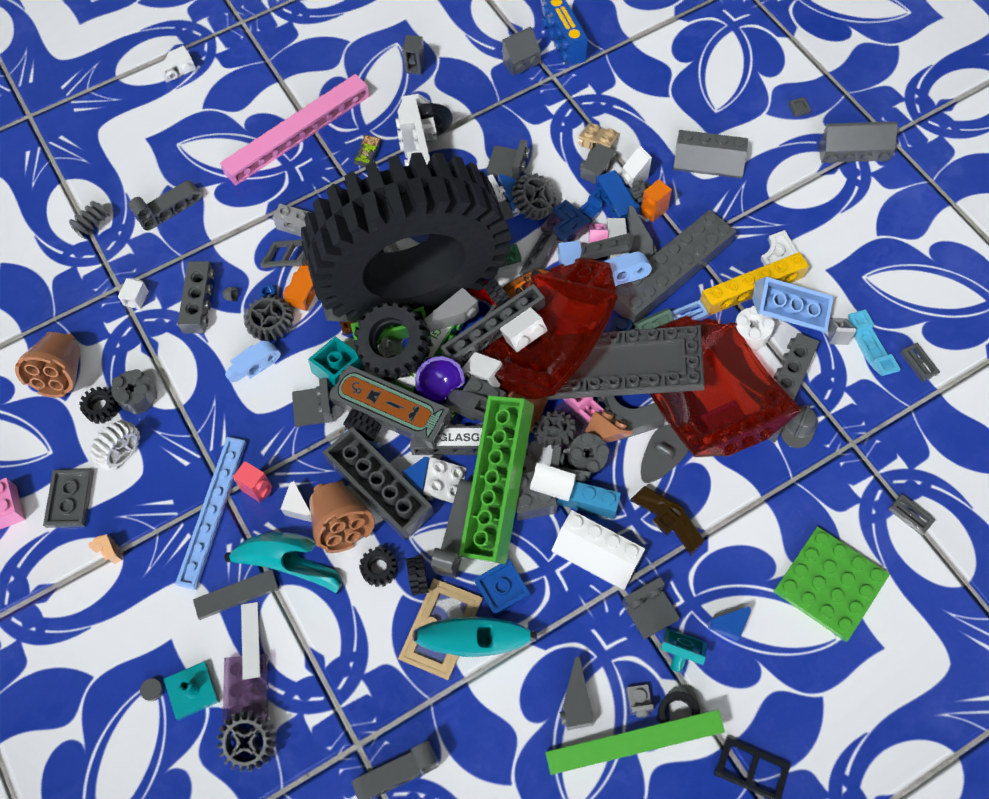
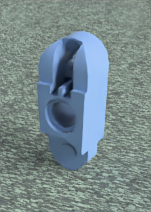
M626 253L603 261V266L598 267L593 276L597 284L605 285L614 282V285L617 286L646 277L650 274L652 267L643 253Z
M268 341L258 342L254 346L251 345L230 361L232 366L228 368L225 376L230 382L239 381L245 376L251 379L274 364L280 358V351Z

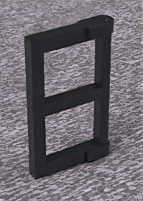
M726 737L714 770V776L725 779L767 799H781L791 764ZM731 746L753 755L745 781L723 772ZM759 758L781 768L774 794L751 784Z

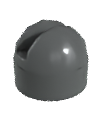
M227 287L223 290L222 296L227 301L235 302L238 298V290L236 287Z

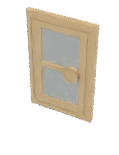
M434 578L398 660L449 680L459 656L435 652L418 645L413 641V631L425 624L438 620L464 618L467 616L475 617L483 598Z

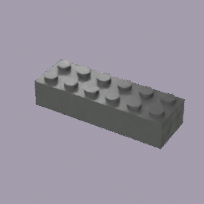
M353 427L322 452L326 461L404 541L434 515L432 505Z

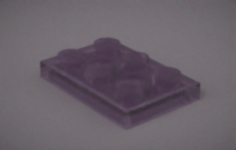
M267 654L259 655L260 677L243 680L242 656L224 658V725L225 719H232L231 715L235 712L239 715L241 710H245L248 716L249 711L252 709L255 712V717L259 712H262V720L268 717Z

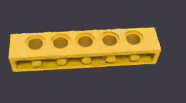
M798 252L702 291L700 300L710 316L752 299L757 280L769 277L786 283H792L804 278L809 265L802 254Z

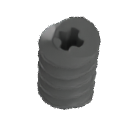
M91 201L90 206H85V211H79L80 216L76 214L74 216L75 220H69V224L75 233L84 239L82 233L89 235L87 229L95 230L92 224L94 223L99 226L98 219L105 221L103 215L105 214L109 217L110 214L100 203Z

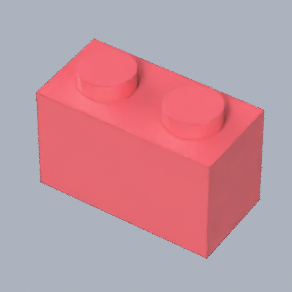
M244 461L234 474L233 479L242 492L261 503L263 499L270 495L272 485L264 472Z

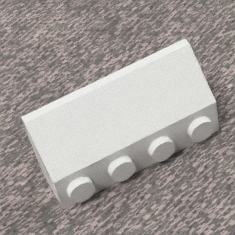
M571 510L552 548L553 553L623 591L645 551V548Z

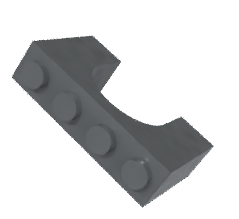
M614 396L598 397L600 402H604V410L613 413L615 419L625 422L627 427L633 431L632 435L619 440L657 429L664 424L665 417L658 402L630 409L620 405Z

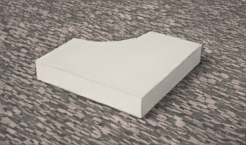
M785 230L768 237L770 248L767 253L761 256V261L765 266L798 253L797 248Z

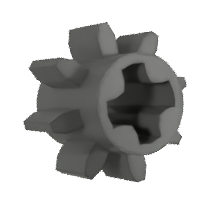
M643 179L632 183L633 187L630 188L632 198L634 200L638 199L639 203L642 202L644 190L650 186L648 182L643 183Z

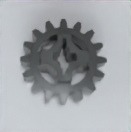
M557 410L554 411V414L548 411L547 416L540 415L541 420H535L536 425L533 426L534 438L537 439L538 444L543 443L545 448L548 445H551L552 449L555 445L562 448V443L569 444V439H574V434L576 433L575 421L571 419L570 414L565 416L564 411L561 414H558Z

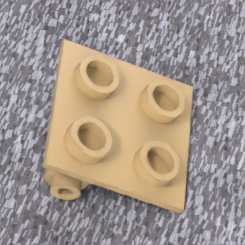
M588 123L578 136V144L581 147L591 149L594 148L595 143H599L612 149L611 146L620 133L615 132L613 129H605L597 124Z

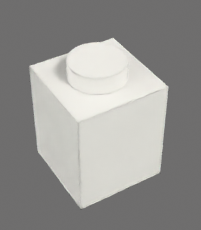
M126 278L118 298L124 306L141 309L149 291L143 281Z

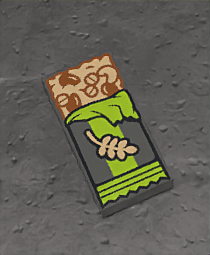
M365 135L353 160L354 164L365 167V165L372 163L382 142L381 138Z

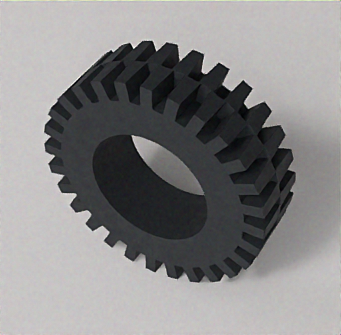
M422 152L411 153L409 165L403 166L397 155L388 157V170L380 172L376 163L372 162L365 165L367 178L362 180L352 171L344 176L347 189L334 183L326 190L329 200L318 197L313 203L315 213L307 212L304 218L306 227H301L303 251L318 300H321L322 306L326 310L332 308L333 315L339 318L346 314L347 320L351 322H356L361 317L364 320L366 317L364 314L367 311L371 313L374 306L379 305L383 307L382 304L385 302H389L391 305L394 302H398L403 306H409L411 309L424 307L427 317L432 313L431 307L438 304L441 306L461 288L467 292V288L480 291L485 285L483 278L493 279L498 274L496 267L504 266L506 262L504 254L510 253L511 249L509 243L511 234L493 186L485 172H479L477 165L470 162L465 166L463 159L458 156H453L447 163L443 153L435 152L428 164H426ZM423 234H434L426 241L414 247L396 252L379 253L385 247L402 239Z

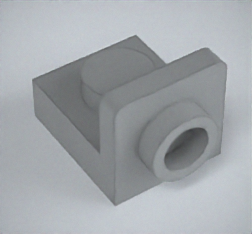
M648 685L627 687L626 693L630 715H636L637 718L650 716L649 713L653 712L654 706L651 704Z

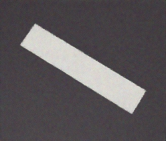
M258 602L241 605L243 680L260 677Z

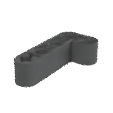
M189 180L148 204L141 197H135L130 200L128 206L142 228L148 231L200 201L202 193Z
M427 741L412 748L410 753L354 779L351 784L357 799H374L438 768L440 765L431 743Z

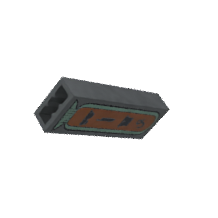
M350 365L341 372L338 383L330 391L329 398L334 405L349 412L352 409L361 411L363 414L369 415L370 418H374L381 426L432 449L436 448L452 418L449 408Z

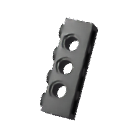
M188 261L178 318V326L182 333H205V327L208 326L207 314L208 310L211 309L210 295L213 294L212 280L215 279V269L212 268L209 261Z

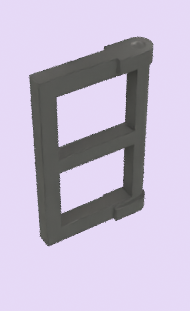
M303 240L273 242L261 262V267L305 266L307 262L304 251L299 260H289L295 247L302 246L301 241ZM288 247L281 261L271 262L277 248Z

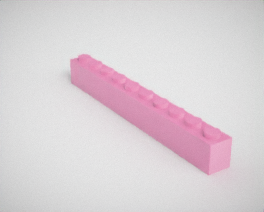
M356 74L347 78L329 92L220 162L224 174L235 186L370 97L368 85Z

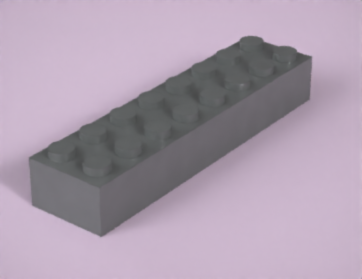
M708 210L648 260L652 267L649 275L639 280L617 285L609 291L607 304L623 318L632 320L634 327L635 322L646 317L733 243L736 230L711 210Z

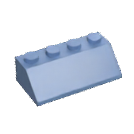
M764 277L755 282L752 299L757 314L827 333L834 296L769 277Z

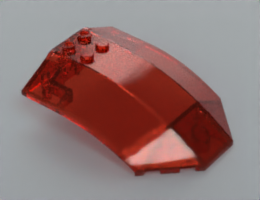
M580 257L575 259L576 263L567 266L561 264L550 268L551 272L546 274L537 273L533 275L531 285L534 284L545 297V307L538 311L537 314L543 319L548 331L518 352L502 336L482 353V355L499 360L503 364L494 375L501 384V388L536 400L538 398L554 396L576 372L600 339L618 298L610 263Z
M683 316L656 327L701 326L704 390L650 394L668 424L694 457L733 455L769 439L801 412V408L779 386L757 359L744 337L738 332L736 328L737 323L730 322L726 325L719 324L718 320L703 319V321L692 320V317Z

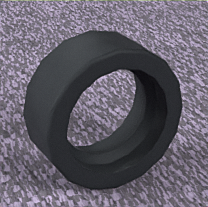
M685 692L668 694L661 701L657 710L659 723L668 722L666 710L668 705L674 701L686 703L690 707L692 715L701 713L698 702Z

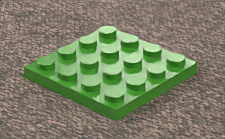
M817 526L773 592L847 642L890 574Z

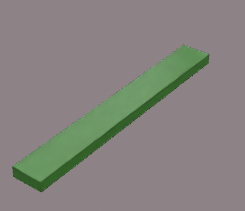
M719 709L546 751L545 753L550 774L553 775L725 733Z

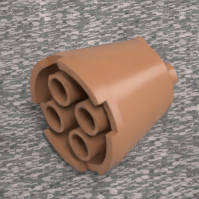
M47 332L16 363L15 374L23 385L28 384L38 390L37 394L52 398L64 397L66 393L73 389L76 383L80 347L75 342V337L68 333Z
M343 481L325 485L319 484L314 487V492L309 499L313 537L317 547L325 549L327 553L343 552L353 548L355 542L363 537L367 538L371 534L375 524L371 512L345 486Z

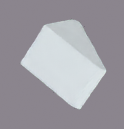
M293 481L288 487L281 510L285 516L312 522L311 513Z

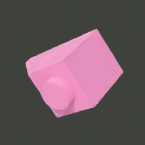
M590 224L588 226V243L608 238L606 224Z

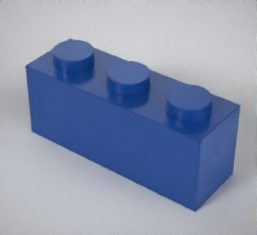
M616 170L596 177L595 188L600 190L599 195L612 217L625 218L627 224V210L629 206H633L637 214L640 211V207L633 200L631 191L625 187L622 176H619Z

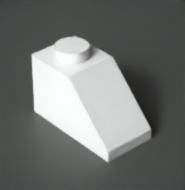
M641 146L637 148L622 168L621 176L624 184L630 188L633 187L632 183L641 179L644 182L649 177L652 157Z

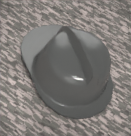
M809 405L806 407H795L788 413L781 430V436L783 441L790 447L803 448L813 438L818 420Z

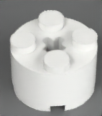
M755 306L744 309L735 320L732 329L733 341L744 350H760L768 343L775 323L771 317L757 314Z

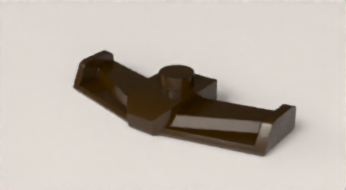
M643 486L630 499V502L657 515L652 523L666 536L674 531L690 556L704 543V538L686 514L685 509L678 503L667 499L646 486Z

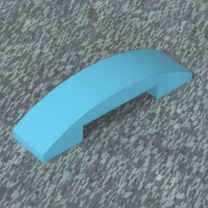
M866 309L848 314V320L856 328L855 340L872 368L881 376L899 372L901 369L893 355L886 353L872 329L874 323Z

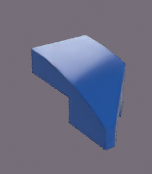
M598 189L589 195L588 201L578 209L591 220L590 223L601 213L602 200H600V190Z

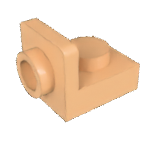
M107 534L100 535L88 543L89 548L94 552L98 553L101 551L105 560L109 559L114 564L122 561L115 541Z

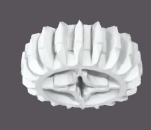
M123 419L116 420L113 424L109 423L108 427L103 428V431L98 433V437L94 439V444L91 445L92 450L90 451L91 459L104 470L116 469L118 465H122L136 451V446L139 445L141 437L139 435L140 431L131 422L124 421Z

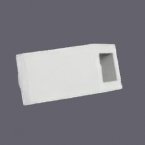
M184 45L168 52L160 68L166 83L196 70L192 58Z

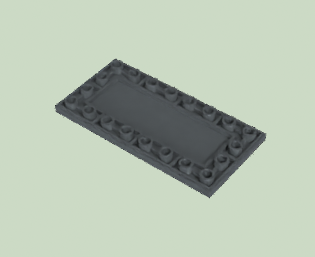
M700 325L549 336L546 383L547 400L704 390Z

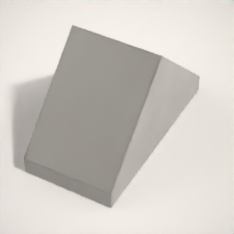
M830 318L828 325L829 344L848 345L856 332V328L846 318Z

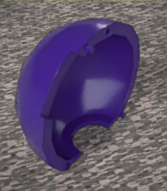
M441 355L430 357L423 361L418 367L415 376L416 390L420 396L438 404L443 403L452 390L460 388L465 382L464 371L460 365L450 357Z

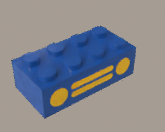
M544 0L542 6V25L547 29L549 38L554 41L555 49L559 50L561 60L565 61L567 67L586 62L588 38L567 1Z

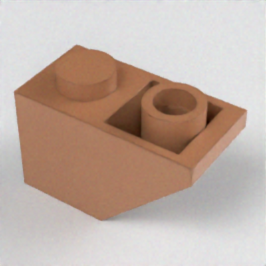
M606 410L603 412L594 411L585 430L586 433L599 436L604 442H613L630 436L633 433L625 422L615 419L614 414Z

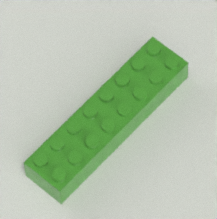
M488 396L459 552L461 557L506 565L534 404L526 399Z

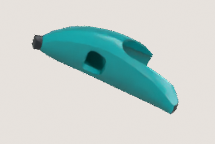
M290 532L263 533L246 539L236 546L232 552H227L224 555L227 563L234 562L268 567L314 582L335 594H338L341 590L342 582L336 570L303 559L297 555L296 551L310 552L316 545V542L307 536Z
M467 616L464 618L443 619L425 624L415 629L412 637L413 641L418 645L435 652L462 657H483L511 652L522 648L530 642H537V631H530L522 625L506 620Z

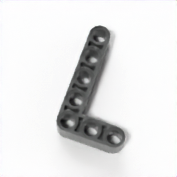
M460 479L441 549L435 548L433 552L431 567L435 574L455 579L457 577L462 559L459 556L472 481Z

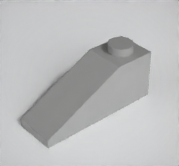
M461 288L423 320L426 322V327L430 332L464 323L477 315L479 311L478 301L465 289Z

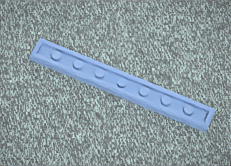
M231 437L226 438L175 583L178 587L197 590L234 482L233 476L238 470L247 444L245 440Z

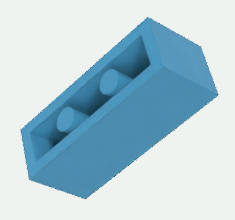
M575 481L569 501L557 498L556 503L567 508L615 519L621 493Z

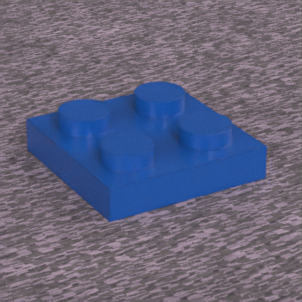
M510 559L507 560L506 565L499 564L474 578V583L494 616L530 596V592Z

